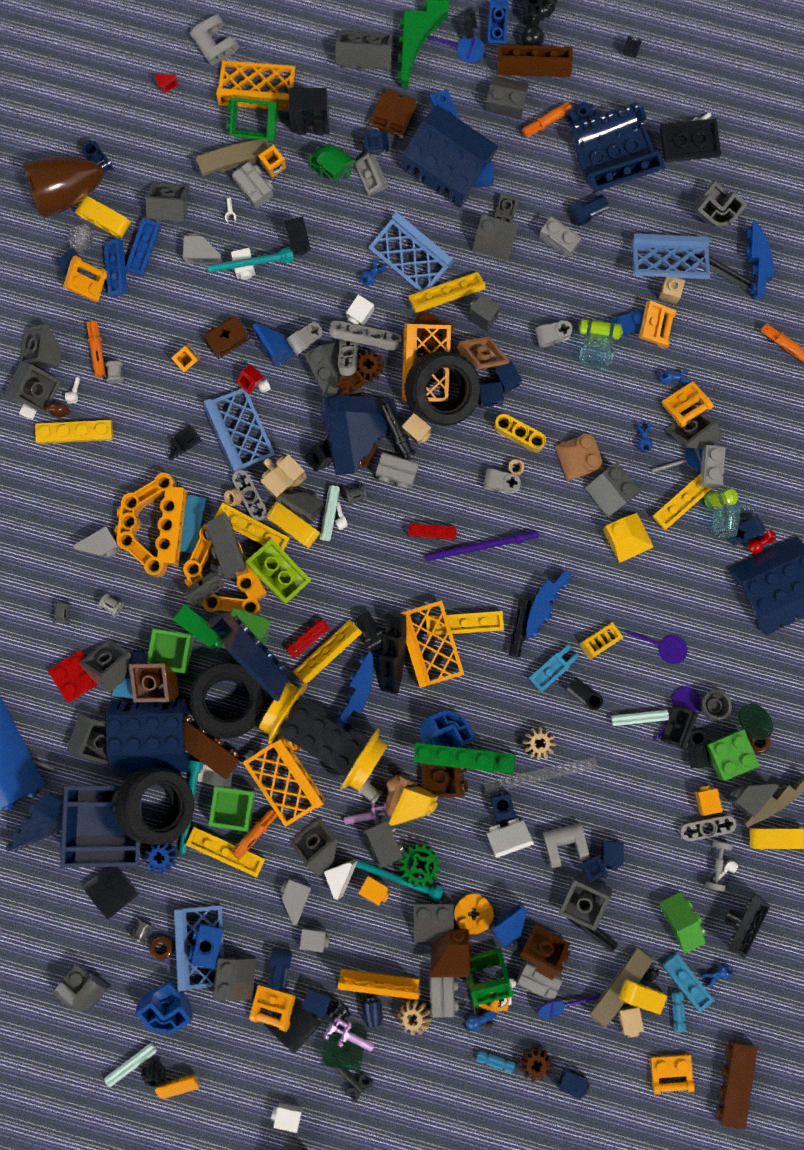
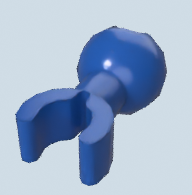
M379 259L374 261L373 268L370 271L362 273L360 280L363 285H372L377 273L385 271V264L383 267L376 269Z
M666 369L659 376L663 384H670L673 381L687 384L690 381L680 377L683 374H687L689 370L673 373L671 370Z
M650 422L647 423L645 432L641 428V423L637 425V431L641 434L638 448L642 452H649L653 446L652 441L648 438V432L651 428Z
M724 963L718 967L717 971L713 973L705 972L701 976L703 979L705 977L711 978V981L706 983L707 988H709L720 978L729 979L733 974V969L729 964Z
M490 1011L480 1016L470 1015L466 1021V1026L471 1030L477 1031L481 1024L497 1018L496 1014Z

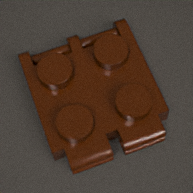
M388 88L386 93L382 92L369 122V127L372 128L374 126L387 133L397 135L399 139L403 140L417 109V105H414L416 99L403 94L402 99H399L400 93Z

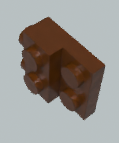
M425 310L419 312L412 323L451 325ZM417 328V337L423 341L429 333L425 328ZM439 329L434 333L440 342L446 338V329ZM431 336L424 345L432 351L438 343ZM423 346L418 349V351L422 352V356L428 354ZM440 346L435 352H441L442 347Z
M421 763L422 788L437 795L438 798L465 796V792L468 791V783L464 781V773H466L467 769Z
M535 924L520 957L536 965V972L553 981L555 976L559 977L564 969V966L561 964L562 962L566 963L570 952L567 951L570 943Z

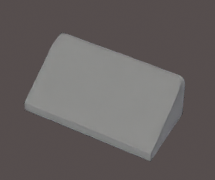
M367 153L354 163L369 196L389 187L375 155Z

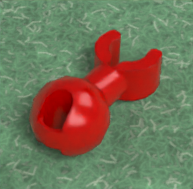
M770 529L761 539L751 540L748 543L749 552L752 554L760 553L765 544L773 543L776 540V534Z

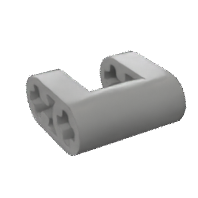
M219 15L208 18L195 26L190 32V35L210 65L221 62L234 54L239 48L234 37H229L218 44L211 37L224 27V22Z
M581 823L542 832L552 869L561 867L557 849L559 846L575 843L579 861L590 859Z

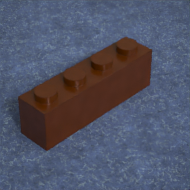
M498 45L497 75L571 77L573 47Z
M184 714L185 750L224 779H228L241 761L238 758L240 754L232 748L229 750L222 746L224 742L217 737L213 739L209 737L200 726H194L191 723L193 720Z
M729 1040V1045L725 1047V1057L727 1059L726 1065L722 1067L723 1085L719 1087L720 1106L717 1105L716 1118H718L717 1120L723 1126L746 1130L758 1050L754 1044Z

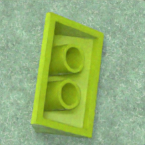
M270 539L245 561V564L284 605L292 600L311 581L273 539Z

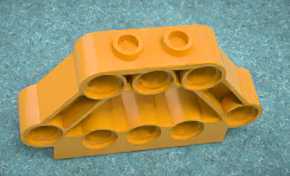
M160 473L155 477V480L134 493L125 494L122 497L121 506H118L117 509L119 522L115 527V536H117L118 546L130 552L144 566L145 571L154 577L163 576L167 571L168 565L179 566L181 538L188 491L185 488L177 487L175 479L167 473ZM169 480L168 487L162 488V482ZM165 495L164 499L160 502V509L163 513L157 523L160 536L155 542V546L158 549V555L155 557L136 537V533L141 527V520L138 516L144 507ZM136 499L135 507L130 508L129 503L131 500ZM174 503L173 510L167 511V505ZM130 518H134V524L128 527L127 521ZM171 521L172 527L169 530H165L164 525ZM131 537V544L125 546V539ZM166 540H169V547L167 549H163L162 543ZM155 562H159V569L152 571V565Z
M206 525L200 529V538L190 560L183 567L184 574L187 577L184 581L188 588L196 582L199 585L202 582L204 567L212 552L211 548L214 547L212 540L208 541L205 538L204 530L207 529ZM239 543V546H240V548H241V551H242L244 560L247 561V560H248V557H246V555H245V553H244V551H243V549H242V547H241V545H240V543ZM197 565L199 567L198 573L191 575L189 572L190 568ZM247 566L249 573L237 577V587L243 593H246L247 599L221 597L212 594L199 603L198 606L202 605L210 613H218L219 611L232 613L234 608L246 611V606L249 603H254L256 609L251 614L258 616L261 612L259 600L268 594L259 577ZM246 579L251 580V586L243 589L241 586L242 582ZM216 598L217 605L214 608H209V600Z

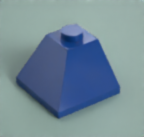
M257 323L252 325L256 337L275 367L294 356V351L283 334Z
M522 902L490 925L492 931L504 947L507 945L511 947L519 941L518 937L521 936L527 912Z

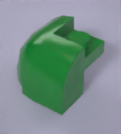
M333 144L322 145L308 158L309 167L322 178L327 175L335 183L342 176L348 179L351 175V166L356 162L344 150Z

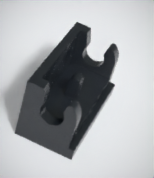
M673 704L669 720H667L660 741L685 750L699 713Z

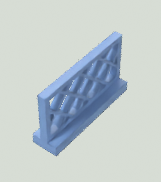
M397 211L368 247L419 292L432 288L445 271L454 264V260ZM394 225L399 230V237L389 238L388 231ZM399 240L400 250L390 251L389 241ZM402 240H412L413 249L403 250ZM386 241L387 251L379 252L374 248L379 242ZM416 251H425L427 253V261H417ZM413 252L414 262L404 263L403 253ZM400 253L401 263L393 264L390 262V254ZM430 263H439L443 268L438 273H431ZM428 264V274L418 275L417 265ZM414 265L415 275L407 276L404 273V266ZM429 277V284L425 289L418 285V278Z
M634 233L631 245L634 275L710 279L709 237ZM638 252H640V253H648V254L643 257V256L640 255ZM657 253L666 255L662 258ZM675 254H680V255H685V256H684L683 258H679V257H678L677 255H675ZM694 255H700V256H704V257L701 258V259H698V258H697L696 256H694ZM652 256L657 262L652 264L647 259ZM672 258L676 263L671 265L666 260ZM691 259L695 264L690 266L685 261ZM643 263L649 268L638 269V266ZM660 264H662V265L665 266L667 269H666V270H660V269L657 268V267H658ZM679 265H681V266L684 267L686 270H685V271H679L678 269H676V267H678ZM700 266L705 272H698L695 268Z
M243 388L216 399L204 401L203 408L233 474L238 470L265 461L267 458L275 457V452L251 398ZM244 394L246 399L244 406L234 402L236 396ZM223 401L230 405L227 412H223L218 409L216 404ZM232 405L242 409L239 418L229 414ZM244 410L253 414L254 418L251 423L241 419ZM227 417L237 421L234 430L226 427L225 421ZM239 422L250 426L246 435L236 431ZM252 427L260 430L261 436L259 440L249 436ZM234 434L245 438L242 446L233 443ZM247 439L257 443L254 452L244 448ZM259 444L267 447L269 454L263 456L256 453ZM242 451L252 455L250 461L242 463L240 459Z
M222 905L174 908L178 991L214 986V982L208 978L214 969H210L204 975L197 969L198 966H193L188 961V945L193 948L194 946L187 941V936L202 919L209 925L215 926L218 922V926L223 927ZM210 910H218V918L213 924L204 917ZM198 911H205V912L203 913V915H201ZM187 912H195L200 916L193 926L186 920ZM223 935L219 950L220 956H224ZM194 970L203 977L198 984H190L189 976Z

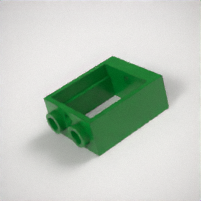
M233 95L231 100H228V111H231L230 119L227 120V130L230 131L229 136L270 141L276 139L278 100ZM238 102L269 105L267 132L237 129Z
M184 604L173 621L212 650L220 649L223 646L224 634L217 635L209 627L208 621Z
M501 948L471 955L470 977L467 978L474 1006L513 997ZM497 965L501 966L504 978L474 985L473 971Z

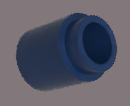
M376 995L366 996L365 1000L361 1002L363 1021L366 1022L367 1027L380 1026L382 1024L381 1020H383L381 999L377 998Z

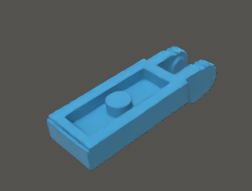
M570 644L552 656L528 678L540 693L569 669L570 665L579 657V654L576 653L567 662L563 660L562 656L570 650Z

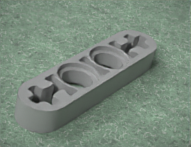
M332 321L328 331L332 337L390 350H398L402 342V337L397 333L342 321Z

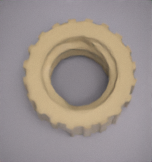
M514 459L508 464V473L520 476L524 472L525 465L521 460ZM512 465H519L520 470L518 472H514L512 470Z
M237 488L227 490L224 493L225 503L229 506L239 505L242 502L241 492Z

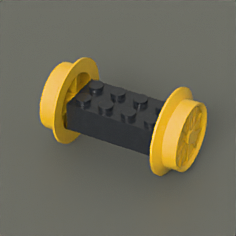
M287 682L280 700L277 702L273 701L259 726L260 730L269 735L268 744H272L278 735L283 736L345 776L348 774L340 788L341 790L351 786L360 792L389 744L379 739V729L377 728L366 745L369 740L367 736L305 697H302L308 684L305 683L298 688Z

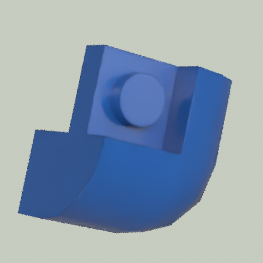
M445 710L428 717L422 722L420 728L423 744L464 748L477 740L465 717H461L457 713L451 712V710Z
M171 980L158 988L154 986L138 1002L135 1012L150 1031L168 1033V1035L190 1023L193 1017L192 1007L184 991H178Z

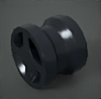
M628 36L622 54H629L632 58H636L642 40H634L631 36Z
M340 1000L335 1002L333 1008L327 1010L328 1015L333 1020L340 1016L343 1021L352 1014L348 1007Z

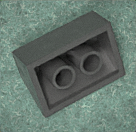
M338 30L335 65H340L343 68L358 66L361 69L376 67L378 70L391 68L393 34Z
M339 342L321 345L304 353L305 361L324 397L337 396L342 392L340 387L333 388V385L343 376L339 373L338 368ZM361 387L352 394L348 391L345 395L357 396L364 393Z
M223 513L207 522V529L204 531L208 541L212 540L214 547L211 548L214 558L219 560L220 565L217 568L220 576H224L226 580L249 573L228 515Z

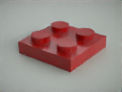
M82 650L47 670L67 703H71L98 686L79 664L86 657Z

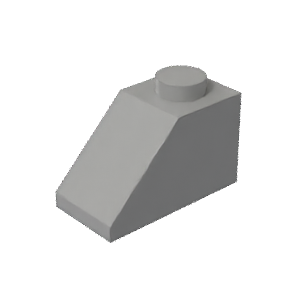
M199 234L184 236L183 259L186 264L223 263L221 254L203 236Z
M107 526L73 545L74 549L79 552L103 558H111L118 553L117 550L121 549Z
M290 878L288 882L284 881L280 892L284 893L282 900L292 924L297 926L312 886Z

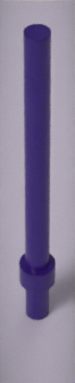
M537 530L526 533L517 532L512 536L427 553L425 555L426 560L431 561L511 543L520 544L524 543L525 540L539 538Z

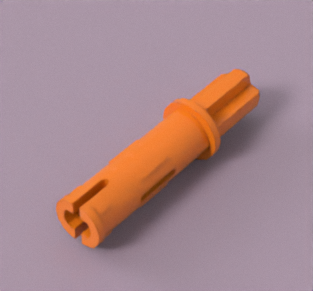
M566 101L544 116L535 118L534 122L522 128L523 135L530 137L539 131H544L545 127L566 116L567 110L572 109L571 104L569 105V102Z
M89 321L87 322L89 337L87 342L90 344L95 377H104L106 373L98 322Z
M768 323L763 325L760 331L774 341L773 344H778L804 363V348L784 335L783 331L780 333Z
M269 809L258 822L255 821V825L230 851L231 854L240 860L257 839L267 832V827L275 820L277 814Z

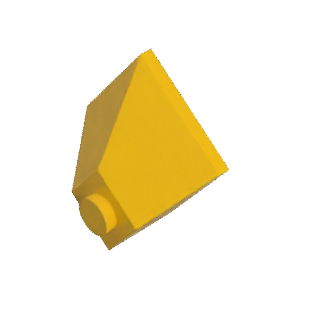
M637 513L621 518L603 528L604 534L619 563L654 547Z
M420 786L404 788L389 825L403 824L430 815L437 808L438 803L436 801L438 796Z

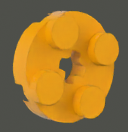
M475 893L467 894L455 905L454 918L461 930L469 929L470 934H479L490 927L493 920V908L482 895ZM472 908L479 912V916H476V919L468 916V912H471Z

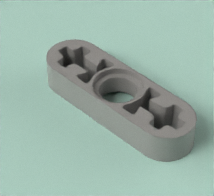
M340 339L338 368L339 373L343 376H350L356 372L358 343Z
M244 470L236 471L232 476V481L241 492L242 500L249 514L259 522L265 520L267 509L248 473ZM238 476H246L244 481L247 486L249 484H251V486L246 487L242 491H240V489H242L243 486L241 482H236L238 480ZM247 491L255 493V498L252 501L245 499L244 496ZM256 503L260 510H264L261 512V517H259L258 515L254 516L256 510L254 509L253 504Z
M723 815L689 822L681 825L679 835L683 840L695 841L729 834L736 829V821L731 816ZM725 819L731 822V825L728 826V830L726 829V827H718L719 832H717V825L715 823L716 820L717 824L725 823ZM707 822L713 826V830L709 834H705L702 830L703 825ZM698 824L700 836H698V832L691 833V837L684 835V831H687L686 827L694 830L697 829L695 825Z

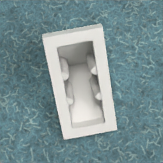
M357 860L348 861L324 872L334 899L338 900L343 897L358 862Z

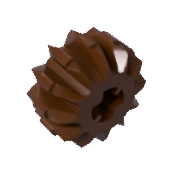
M364 350V356L358 353L359 359H357L356 369L366 381V378H369V382H373V376L379 379L378 373L384 372V369L381 368L384 366V361H380L381 355L375 356L374 350L370 355H368L367 350ZM367 363H370L371 369H367Z
M538 1046L536 1052H534L533 1048L529 1047L530 1054L525 1051L522 1053L526 1059H519V1062L523 1064L520 1067V1071L525 1072L524 1077L526 1079L531 1076V1081L535 1082L536 1077H538L539 1081L542 1082L543 1074L546 1077L550 1076L546 1070H553V1066L549 1064L553 1060L551 1057H547V1050L541 1053V1048ZM533 1061H538V1068L534 1067Z

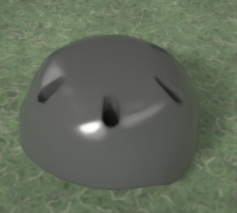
M721 690L709 691L702 697L700 702L701 711L708 719L722 720L731 713V700Z

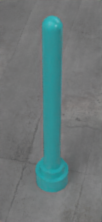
M289 247L282 248L276 254L208 265L207 271L211 273L274 261L283 262L284 264L291 263L293 261V252Z
M189 760L191 772L189 785L194 796L193 799H195L198 773L203 770L204 763L197 760ZM190 825L181 835L180 854L187 852L186 843L189 838Z
M357 860L356 868L426 893L433 901L439 903L444 887L439 885H432V887L425 885V887H421L420 883L417 887H413V882L406 883L408 879L406 877L401 878L398 874Z

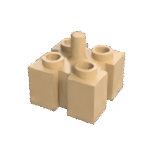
M289 454L286 457L282 456L276 462V465L269 458L263 462L269 470L262 475L261 483L276 501H278L277 497L279 495L290 494L293 489L297 488L307 478L305 471Z

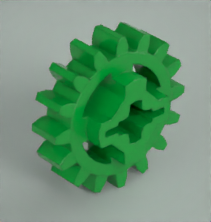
M415 844L414 850L408 847V853H402L404 859L398 861L402 864L398 871L404 872L401 878L407 877V884L413 882V887H417L420 883L421 887H425L426 882L429 885L433 883L431 878H438L435 872L441 871L437 867L441 861L435 859L438 853H431L432 847L426 850V844H423L421 848H419L418 844ZM417 853H423L427 855V857H422ZM410 857L411 864L410 868L408 869L407 862ZM422 862L423 866L417 869L416 865ZM430 863H432L431 872L428 870ZM413 874L420 875V877L423 878V879L415 878V877H413L412 875H413Z

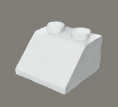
M514 818L507 821L508 825L500 827V824L490 827L489 832H486L492 852L496 858L534 844L524 820Z

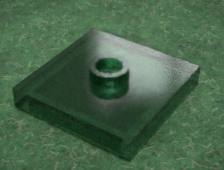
M338 1025L337 1028L343 1031L344 1026ZM353 1027L348 1030V1032L366 1040L367 1030ZM333 1031L331 1035L328 1034L329 1038L324 1041L321 1065L360 1071L364 1048L347 1039L345 1042H342L343 1046L340 1047L338 1042L342 1034L337 1031Z

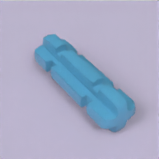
M673 992V1020L676 1021L674 1023L675 1032H685V1006L682 1003L684 1001L683 992Z
M481 1050L477 1053L476 1061L479 1063H486L488 1066L500 1070L504 1069L508 1073H512L515 1068L513 1061H505L504 1058L492 1054L487 1055V1052Z

